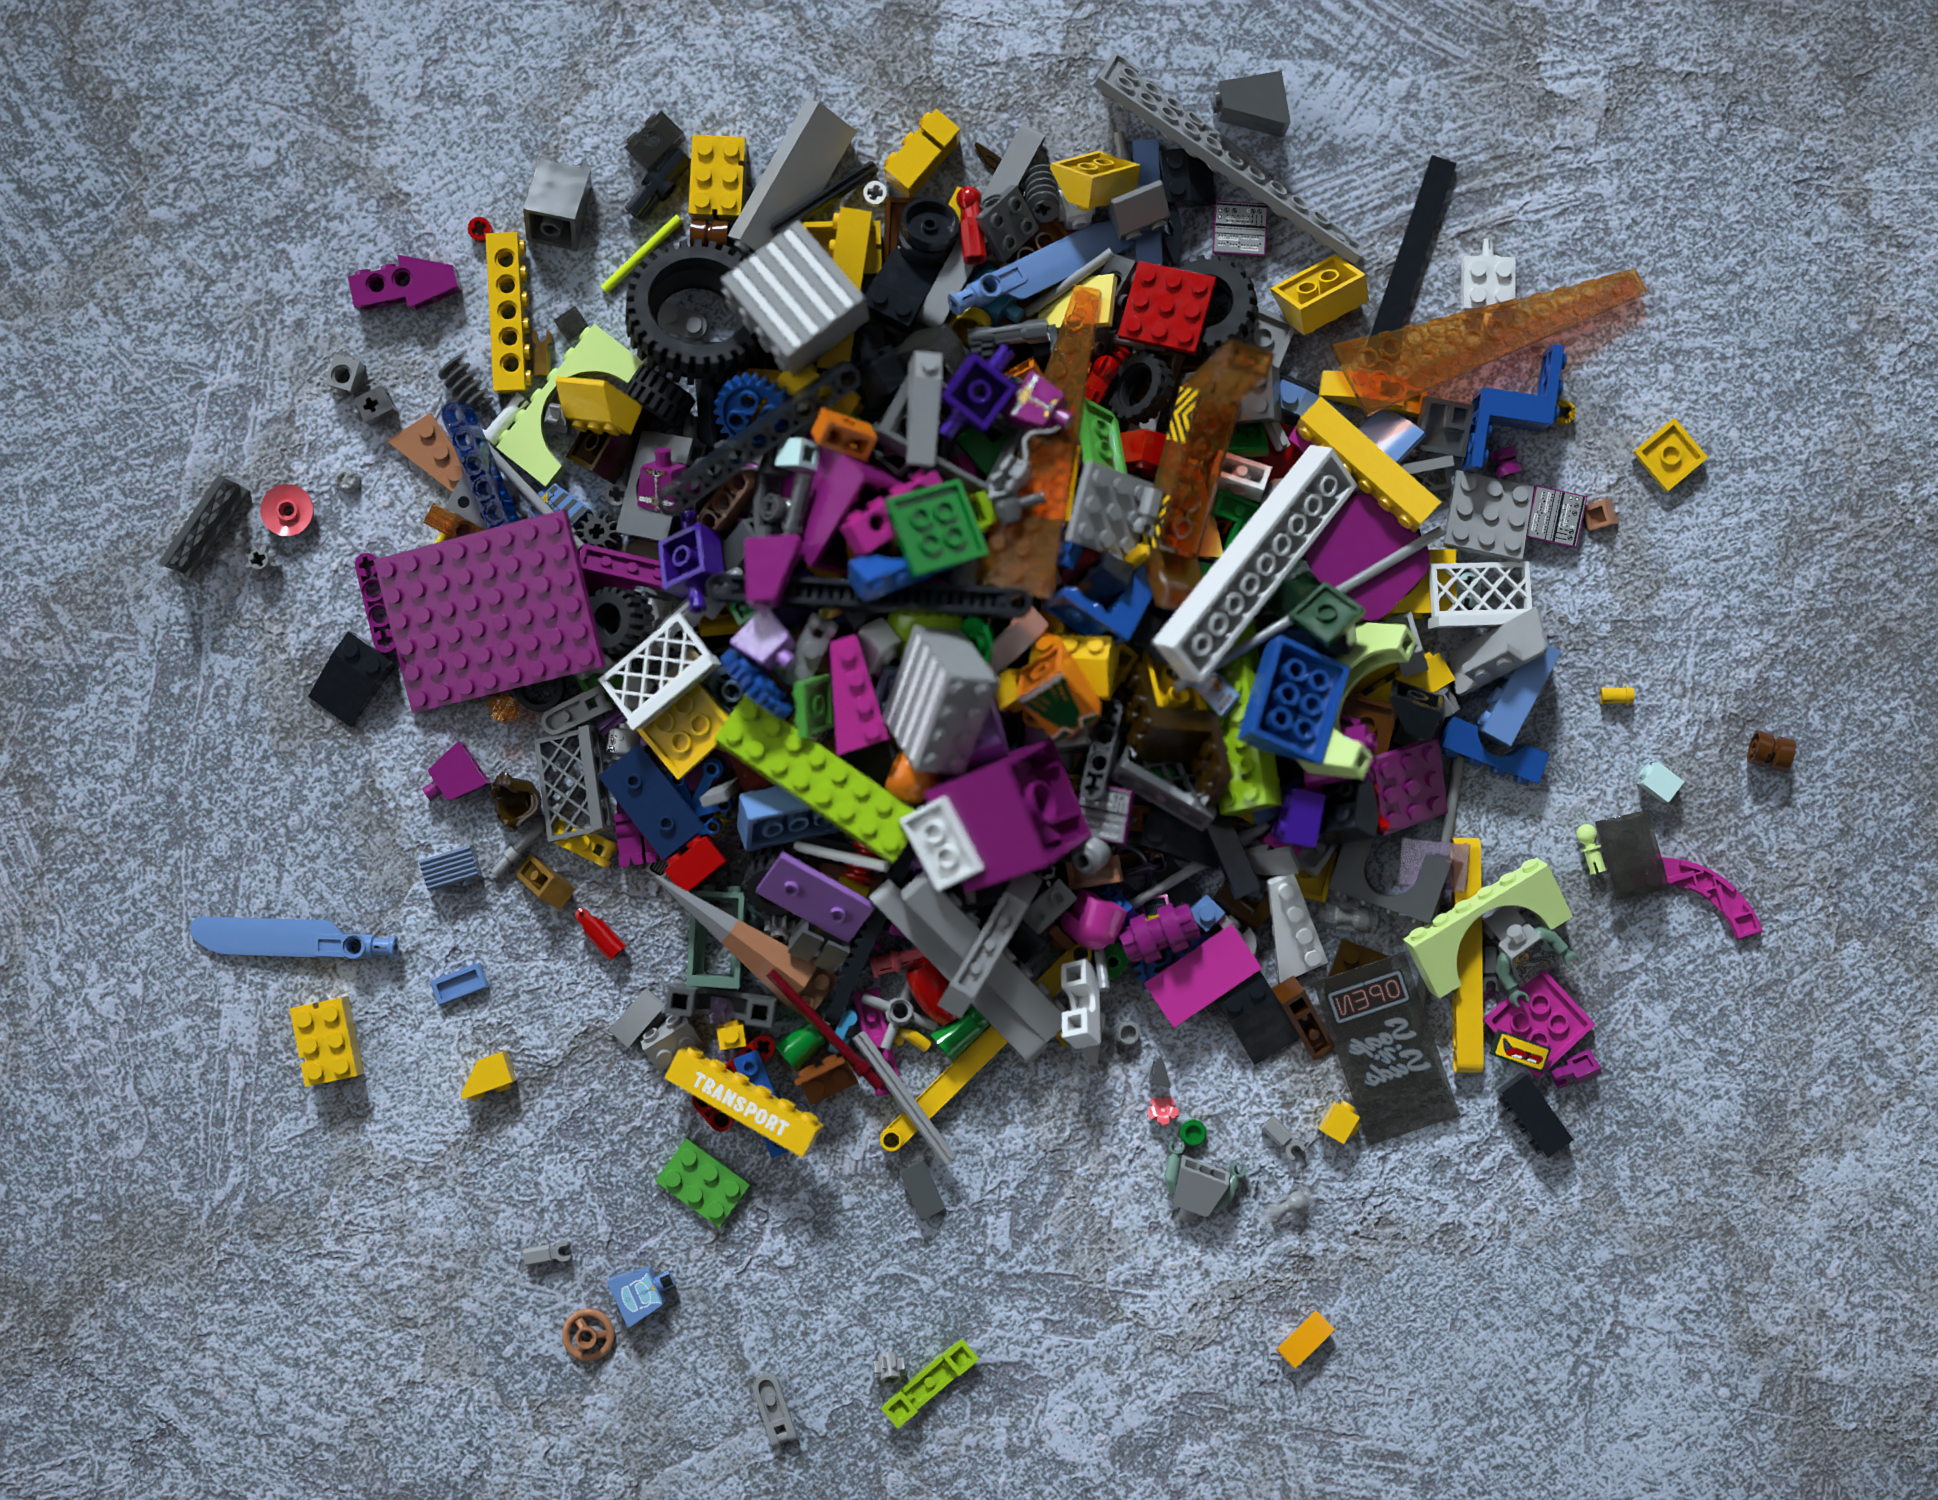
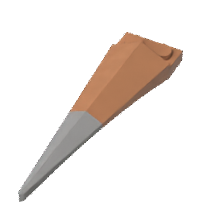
M655 876L659 884L784 1004L806 1020L808 1019L766 975L774 968L814 1011L831 991L834 982L838 981L836 974L814 965L813 960L810 959L807 962L788 953V945L725 913L660 876Z

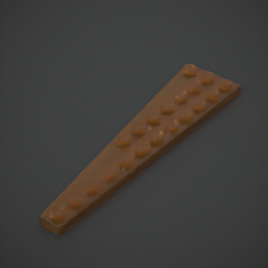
M1636 268L1602 276L1599 279L1582 281L1577 285L1555 288L1553 291L1531 294L1529 297L1515 298L1451 314L1448 317L1431 319L1426 323L1412 324L1390 332L1389 330L1380 332L1375 336L1360 337L1332 344L1331 350L1365 416L1368 417L1643 296L1648 290Z
M1080 285L1074 286L1043 379L1064 394L1068 403L1065 411L1074 415L1073 423L1068 429L1061 427L1049 435L1035 434L1027 441L1032 477L1029 483L1017 492L1020 496L1019 498L1043 490L1046 504L1042 505L1041 503L1022 509L1021 521L1013 525L1005 526L996 514L998 521L993 523L986 543L989 554L981 558L975 575L977 582L998 587L1021 588L1029 594L1053 599L1058 568L1056 564L1062 543L1061 533L1062 527L1065 525L1066 503L1069 500L1070 482L1073 476L1083 415L1082 405L1087 390L1086 380L1087 374L1090 372L1091 350L1094 347L1095 330L1101 305L1102 293L1100 289ZM1025 430L1023 438L1030 430ZM1022 441L1016 458L1021 460L1023 459Z

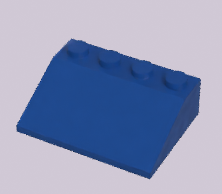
M1279 635L1265 645L1237 740L1262 751L1321 765L1350 667L1284 636Z

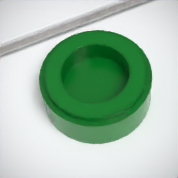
M1197 1119L1186 1120L1181 1125L1179 1131L1182 1141L1189 1146L1202 1144L1207 1135L1205 1126Z

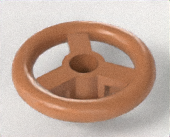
M591 1308L578 1310L569 1316L563 1326V1344L568 1353L578 1360H598L610 1351L614 1343L615 1331L613 1324L599 1310ZM590 1316L599 1319L604 1324L606 1330H595L586 1324L583 1317ZM574 1323L579 1328L575 1336V1341L578 1345L577 1349L570 1340V1330ZM589 1332L592 1335V1339H585L583 1333ZM598 1339H606L604 1346L597 1352L584 1353L585 1349L593 1347Z

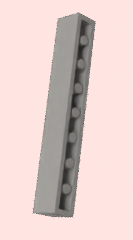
M924 870L901 891L904 901L965 960L983 930L979 925L981 921L971 910L966 912L961 907L962 901L953 892L948 894L944 889L937 892L928 873ZM1005 945L984 981L1047 1043L1062 1029V1012H1066L1068 1009L1058 998L1054 1001L1049 996L1051 992L1043 982L1039 981L1036 983L1031 978L1033 973L1024 963L1019 966L1014 961L1016 956Z

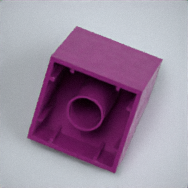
M812 425L808 434L803 439L817 443L811 432L814 426ZM819 446L817 471H790L789 477L782 479V499H791L796 473L814 477L803 517L802 527L804 529L803 533H800L802 541L800 556L810 567L849 576L847 539L840 529L842 525L847 523L845 518L859 510L861 513L869 508L867 506L869 502L880 496L884 499L890 495L889 489L899 483L905 485L911 480L896 475L871 454L867 461H863ZM871 518L869 524H876V521Z
M1051 737L1009 752L1008 756L976 766L965 771L964 774L950 777L924 791L927 798L925 806L947 795L985 867L983 870L961 880L965 893L1046 866L1092 836Z

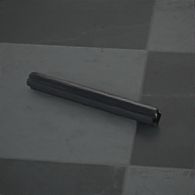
M873 161L865 163L772 223L770 226L771 233L776 237L796 221L800 223L806 221L877 175L878 167Z

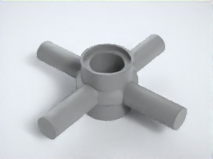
M907 979L900 997L894 998L890 1002L865 992L861 999V1003L885 1012V1016L890 1023L880 1047L888 1051L892 1047L899 1026L912 1022L935 1031L938 1024L933 1019L914 1012L913 1006L909 1002L912 992ZM896 1005L903 1006L906 1010L905 1018H896L893 1015V1007Z

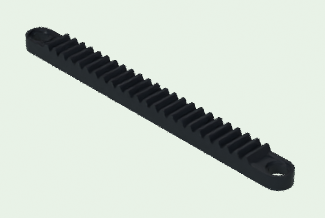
M716 573L707 580L706 590L713 601L741 604L743 606L748 605L746 574ZM790 576L780 603L776 607H795L797 609L805 607L818 610L826 608L831 611L838 609L851 612L859 610L861 612L871 611L873 613L881 611L882 613L892 612L894 614L902 612L904 614L914 613L915 615L923 613L928 616L931 614L937 616L947 615L948 617L957 615L958 617L968 616L970 618L978 616L980 618L990 617L995 619L997 617L1023 618L1030 613L1032 601L1030 594L1021 588L913 583L865 602L848 582L849 579ZM718 582H725L728 588L725 593L716 594L713 592L714 585ZM1022 597L1025 599L1026 605L1022 609H1014L1010 605L1012 599Z
M937 772L941 774L940 783L954 775L953 773ZM927 798L918 804L919 809L925 806ZM910 840L893 865H891L893 868H889L886 872L888 877H883L882 884L889 878L899 889L901 888L917 853ZM876 905L865 920V925L860 927V934H857L855 938L856 943L852 944L851 953L846 957L847 962H844L842 965L843 972L838 973V981L834 982L833 990L835 994L823 1019L836 1026L887 918Z

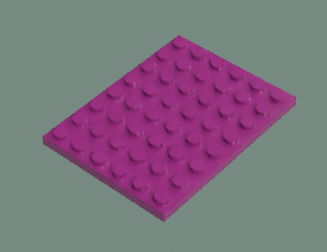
M567 509L374 560L412 714L606 666Z

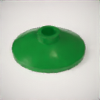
M977 617L967 618L962 623L960 630L963 631L981 658L989 666L993 655L990 632L981 619Z

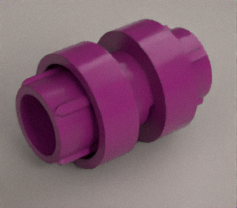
M1169 903L1157 908L1159 915L1157 918L1148 921L1144 913L1129 919L1130 926L1122 928L1119 932L1129 961L1135 963L1144 959L1149 964L1161 959L1160 950L1171 946L1174 953L1190 948L1188 941L1199 938L1200 932L1189 905L1183 904L1174 908L1173 904Z

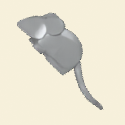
M1057 426L1053 429L1032 430L1028 432L1022 441L1023 459L1021 460L1010 455L1001 463L1000 473L991 475L990 478L993 482L990 484L988 499L999 502L1007 498L1020 497L1017 491L1025 487L1032 477V470L1029 466L1028 439L1035 434L1053 433L1061 427Z

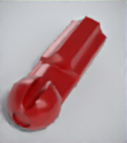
M965 186L959 190L956 197V202L961 212L960 233L963 263L979 265L986 261L984 233L975 219L980 213L982 196L977 188Z
M1108 355L1101 356L1094 362L1093 369L1077 398L1083 396L1098 405L1101 404L1108 387L1118 374L1119 366L1113 357ZM1073 404L1069 413L1074 415L1072 426L1078 427L1075 417V405Z

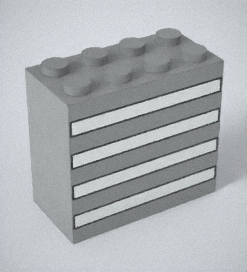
M796 221L721 278L724 286L722 293L727 299L726 304L734 314L740 313L743 318L742 323L751 334L756 332L760 338L758 341L767 353L772 351L776 357L774 360L783 372L788 370L793 377L870 320L864 296L799 221Z
M914 626L882 719L916 771L964 774L999 681L963 631Z

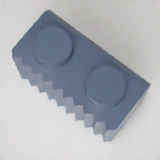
M474 845L419 861L427 890H435L436 894L452 890L451 885L461 882L462 887L477 883L476 877L482 876Z

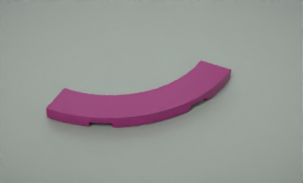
M1646 858L1628 862L1637 888L1655 884L1676 885L1694 891L1706 898L1725 917L1735 939L1738 940L1763 932L1760 922L1748 901L1730 882L1714 871L1696 863L1673 858Z

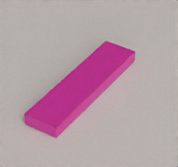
M879 987L853 993L861 1032H866L899 1077L893 1047H891L890 1051L880 1047L888 1028L885 1012L861 1003L864 992L881 999ZM870 1067V1069L877 1075L874 1069ZM884 1083L878 1090H875L876 1097L891 1094Z

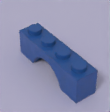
M871 553L849 561L848 582L866 602L951 570L959 565L913 578L905 558L887 559Z
M1456 717L1445 718L1438 736L1440 748L1443 749L1441 754L1455 759L1457 755L1467 758L1465 763L1481 768V765L1490 767V773L1505 777V774L1514 776L1513 781L1524 786H1529V783L1539 784L1550 755L1531 746L1517 744L1507 754L1495 756L1482 746L1478 736V726Z

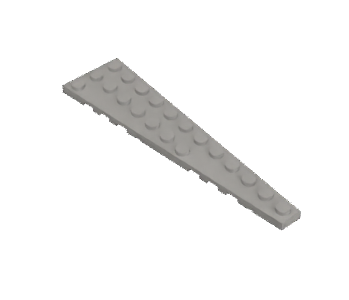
M1116 50L1113 51L1093 84L1101 95L1112 98L1119 103L1124 111L1134 113L1140 117L1146 126L1156 128L1162 132L1168 141L1178 143L1184 147L1190 156L1198 157L1206 162L1212 171L1225 175L1234 186L1244 188L1256 201L1266 203L1275 214L1280 217H1286L1293 222L1297 229L1314 236L1319 244L1325 247L1328 246L1336 251L1342 260L1350 261L1353 264L1357 263L1364 249L1360 242L1319 210L1311 211L1308 209V204L1299 194H1289L1284 187L1285 183L1278 178L1275 181L1270 179L1263 173L1265 168L1214 127L1206 123L1196 113L1192 111L1186 113L1183 110L1181 101L1174 96L1166 97L1159 89L1160 85L1154 80L1147 82L1138 75L1139 68Z

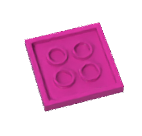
M1545 970L1520 988L1517 986L1518 990L1525 992L1529 996L1528 1003L1519 995L1517 1003L1520 1007H1517L1510 1003V994H1508L1483 1018V1022L1499 1039L1502 1034L1548 1050L1541 1070L1523 1064L1537 1079L1596 1025Z

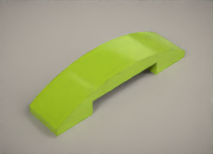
M960 1339L912 1377L881 1407V1410L897 1429L900 1428L918 1412L919 1408L953 1379L961 1376L979 1358L964 1339Z

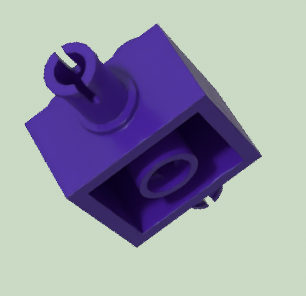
M1001 344L988 363L976 353L967 356L940 393V402L950 409L951 412L950 416L937 431L941 436L945 435L944 438L951 442L964 423H968L978 432L986 430L1017 388L1013 382L1001 373L1015 355L1012 350L1007 351V346ZM978 387L980 389L978 394L981 397L975 398L972 389Z
M684 511V514L680 513L679 515L682 531L658 542L662 589L682 599L689 597V611L691 613H702V611L707 609L704 595L707 580L716 573H724L720 533L700 522L697 523L696 512Z

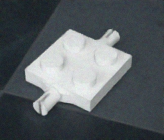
M1487 238L1482 240V255L1463 256L1461 258V310H1474L1482 313V329H1493V313L1515 310L1516 257L1494 255V239Z

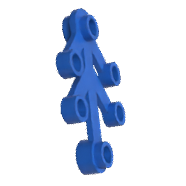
M711 756L703 763L704 775L693 798L686 782L687 775L682 778L681 783L675 780L673 773L670 775L669 780L674 787H677L678 792L698 817L716 811L725 813L734 805L732 798L727 800L728 808L723 807L721 803L703 807L700 798L709 790L714 778L720 777L726 770L725 761L719 756ZM710 764L716 767L715 773L709 770ZM715 817L709 819L704 823L706 827L694 837L707 833L710 835L718 834L723 827L721 820ZM710 822L716 823L717 830L711 829ZM693 837L684 845H682L679 849L686 848V845L693 840Z

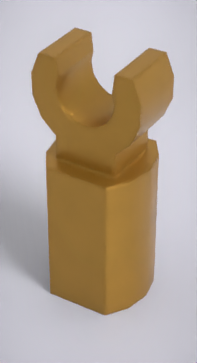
M533 331L531 339L536 345V349H533V377L547 378L551 372V350L548 347L553 341V336L550 331H547L546 339L538 341V333Z

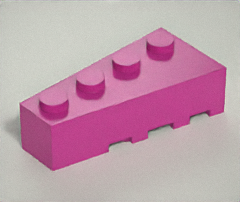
M856 633L830 641L837 755L889 739Z

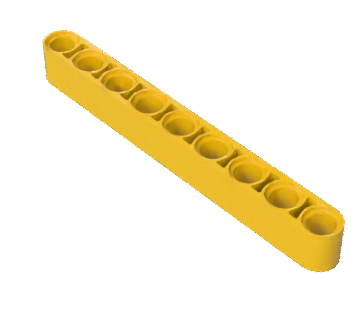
M1479 838L1451 839V910L1455 908L1458 902L1470 899L1482 888L1481 843ZM1481 915L1465 932L1457 953V972L1461 986L1452 991L1454 1073H1482L1484 1067Z

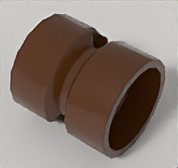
M692 218L690 225V247L694 246V240H702V247H708L709 241L717 242L716 249L720 251L723 245L730 247V238L728 237L730 221L714 219L712 223H709L707 219Z
M1758 730L1750 741L1747 762L1761 767L1768 764L1770 769L1786 773L1791 767L1795 756L1796 742L1781 736L1775 739L1773 734Z

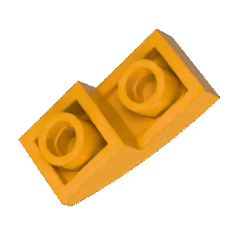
M1315 1310L1275 1350L1293 1369H1296L1335 1329Z

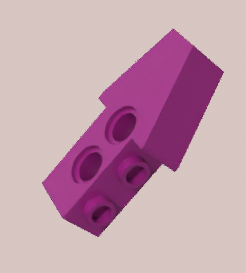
M397 255L399 266H396V264H385L380 267L381 270L370 271V269H361L355 271V275L348 276L353 305L359 312L406 302L413 312L419 311L462 291L458 270L453 265ZM406 275L410 276L409 284L405 287H400V279ZM384 281L383 290L374 292L375 283Z

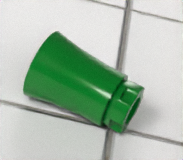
M973 1006L967 1012L965 1011L961 1019L957 1017L944 1027L931 1033L930 1036L950 1061L954 1063L961 1053L983 1034L982 1031L990 1023Z
M807 1020L790 1035L775 1043V1047L789 1064L799 1072L810 1057L827 1041L816 1027Z

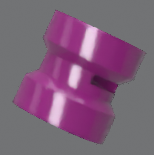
M1516 445L1490 453L1492 461L1497 466L1495 470L1497 478L1507 477L1523 471L1521 463L1516 458L1518 454Z

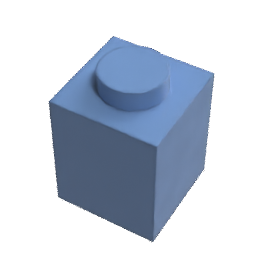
M1205 893L1190 907L1196 923L1206 932L1225 914Z

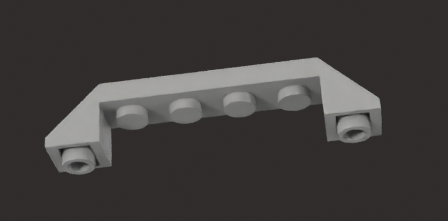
M1030 871L1012 878L960 969L939 1001L938 1006L958 1018H962L1028 908L1043 879Z

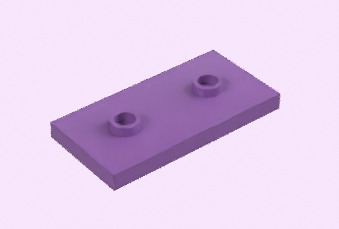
M784 852L781 853L756 890L757 894L847 943L853 938L875 907L874 902Z

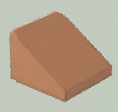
M1611 498L1586 505L1584 519L1589 532L1618 523Z

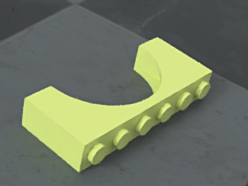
M595 323L591 328L586 327L579 336L581 341L575 348L571 347L565 353L562 365L558 369L554 368L546 378L547 384L542 390L539 388L533 393L530 398L531 404L526 410L522 409L514 418L515 424L510 430L506 429L497 440L499 443L496 446L497 449L548 489L555 484L566 470L552 454L544 429L548 402L551 403L558 393L555 382L557 376L582 378L600 375L612 377L628 384L640 365L646 366L643 361Z
M1355 623L1357 641L1350 654H1338L1335 657L1336 661L1349 666L1350 670L1323 763L1318 765L1296 759L1308 773L1356 779L1364 778L1372 755L1361 742L1343 737L1340 729L1342 705L1351 689L1370 672L1388 664L1409 662L1417 638L1406 625Z
M1538 858L1524 862L1519 869L1512 873L1504 874L1493 885L1481 888L1470 899L1458 902L1455 908L1445 914L1437 915L1430 924L1414 929L1409 936L1403 939L1428 991L1440 999L1461 986L1457 972L1458 948L1469 926L1485 912L1500 906H1522L1528 908L1535 915L1538 922L1549 930L1556 928L1573 917L1548 864Z

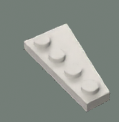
M1278 875L1267 880L1269 906L1273 923L1272 934L1275 942L1274 953L1275 960L1277 961V980L1279 983H1282L1291 976L1297 977L1328 963L1295 875Z

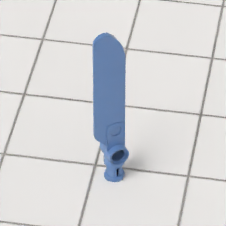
M1112 222L1094 223L992 273L984 274L979 280L968 284L965 290L957 294L954 292L948 294L949 307L954 314L960 316L964 313V310L973 306L979 307L990 304L994 299L1002 295L1019 300L1026 299L1065 280L1108 248L1114 254H1118L1134 244V240L1127 241L1125 238L1119 241ZM983 285L988 286L991 289V293L986 292Z
M201 916L195 918L190 926V933L196 942L210 951L227 955L374 959L375 956H387L390 959H396L399 952L398 936L392 935L391 938H376L373 934H344L332 921ZM356 939L361 943L359 953L354 952L352 944Z

